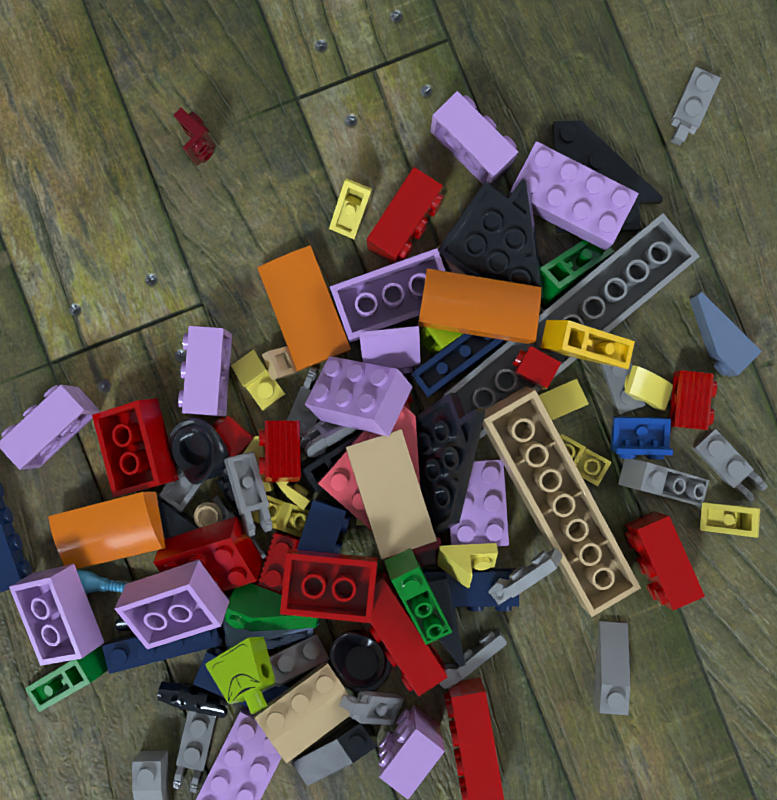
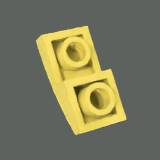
M633 365L631 372L626 376L624 392L635 400L646 402L654 409L665 411L673 385L662 377Z
M577 379L539 395L552 421L589 404Z
M561 434L560 437L582 478L598 487L612 462Z
M276 482L285 495L302 510L312 500L307 496L309 491L300 484L295 483L292 486L290 482Z
M267 495L272 528L301 538L309 510H302L299 506ZM259 510L251 512L253 521L260 524Z

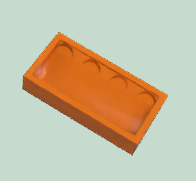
M311 245L257 267L297 372L325 362L329 356L338 357L350 352V345Z
M427 269L418 326L532 345L536 341L541 287Z
M140 492L48 516L55 546L65 566L74 564L76 569L166 548L156 492Z

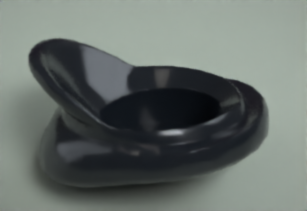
M186 418L175 425L169 435V451L174 462L184 472L185 477L191 484H201L224 471L226 468L224 460L229 458L228 448L218 432L208 422L199 418Z
M351 630L340 634L333 642L329 651V666L341 684L356 693L378 690L386 682L392 670V664L385 655L387 651L385 644L382 641L377 642L372 634L362 630Z

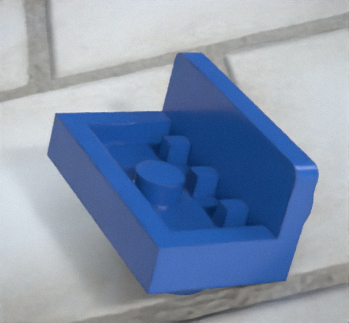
M612 416L611 450L619 454V458L635 459L636 455H647L649 459L661 460L664 459V455H673V449L669 447L671 419L668 417Z

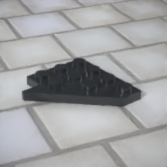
M553 122V150L639 193L619 232L639 231L640 204H660L663 202V196L584 122ZM555 225V233H570Z
M522 178L510 197L489 181H485L439 247L438 252L466 275L541 287L542 300L544 298L529 181L526 178Z
M448 393L416 416L420 489L434 534L442 533L460 523L485 415L484 408H475L468 414H465L458 393Z

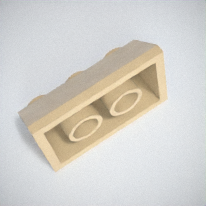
M323 662L267 704V708L253 715L287 764L349 717V711L339 706L343 695H348L329 664Z

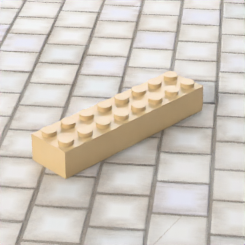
M525 386L485 409L482 426L550 550L557 548L562 554L559 567L581 607L593 617L641 589L536 390Z

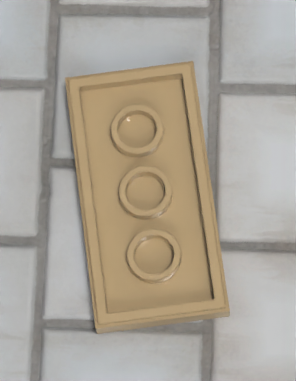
M402 429L391 432L389 437L381 435L345 447L380 559L399 554L409 548L414 549L437 541Z

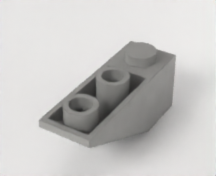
M624 459L618 485L702 507L709 480L644 461Z

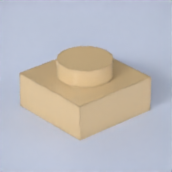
M287 346L262 354L272 381L297 373Z

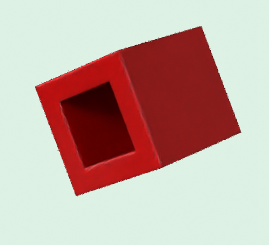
M529 346L525 351L520 349L512 363L516 366L513 373L544 390L550 385L561 362Z
M233 416L220 417L212 426L225 442L231 457L243 454L255 437Z

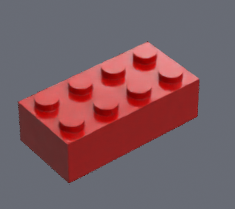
M382 571L376 575L372 620L369 630L377 642L382 640L387 650L385 655L392 666L398 665L400 667L401 679L409 691L414 689L419 697L448 678L446 666L432 643L427 645L424 643L397 590L385 571Z
M481 677L459 681L457 684L449 687V692H445L444 697L448 718L454 717V720L449 721L453 747H459L453 750L458 776H461L458 779L462 800H504L487 695Z

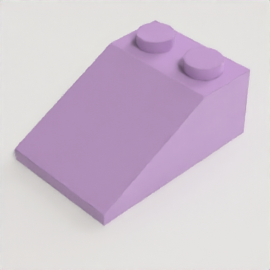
M419 326L359 332L364 363L396 368L402 374H411L415 371V368L421 366Z

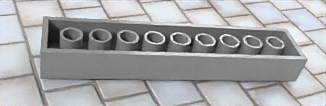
M662 213L539 315L536 341L532 345L513 341L506 342L447 391L443 397L448 393H458L465 414H468L475 408H484L485 410L525 386L538 392L541 388L513 373L516 366L512 363L520 349L525 351L526 348L532 346L561 362L554 377L577 359L540 348L546 320H569L609 333L700 256ZM483 426L481 428L479 439H481L483 436L487 434Z

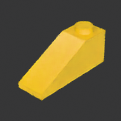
M546 320L540 348L574 358L629 369L635 341L569 320Z

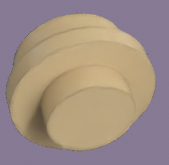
M212 502L200 504L194 512V521L199 528L220 522L223 519L221 508Z

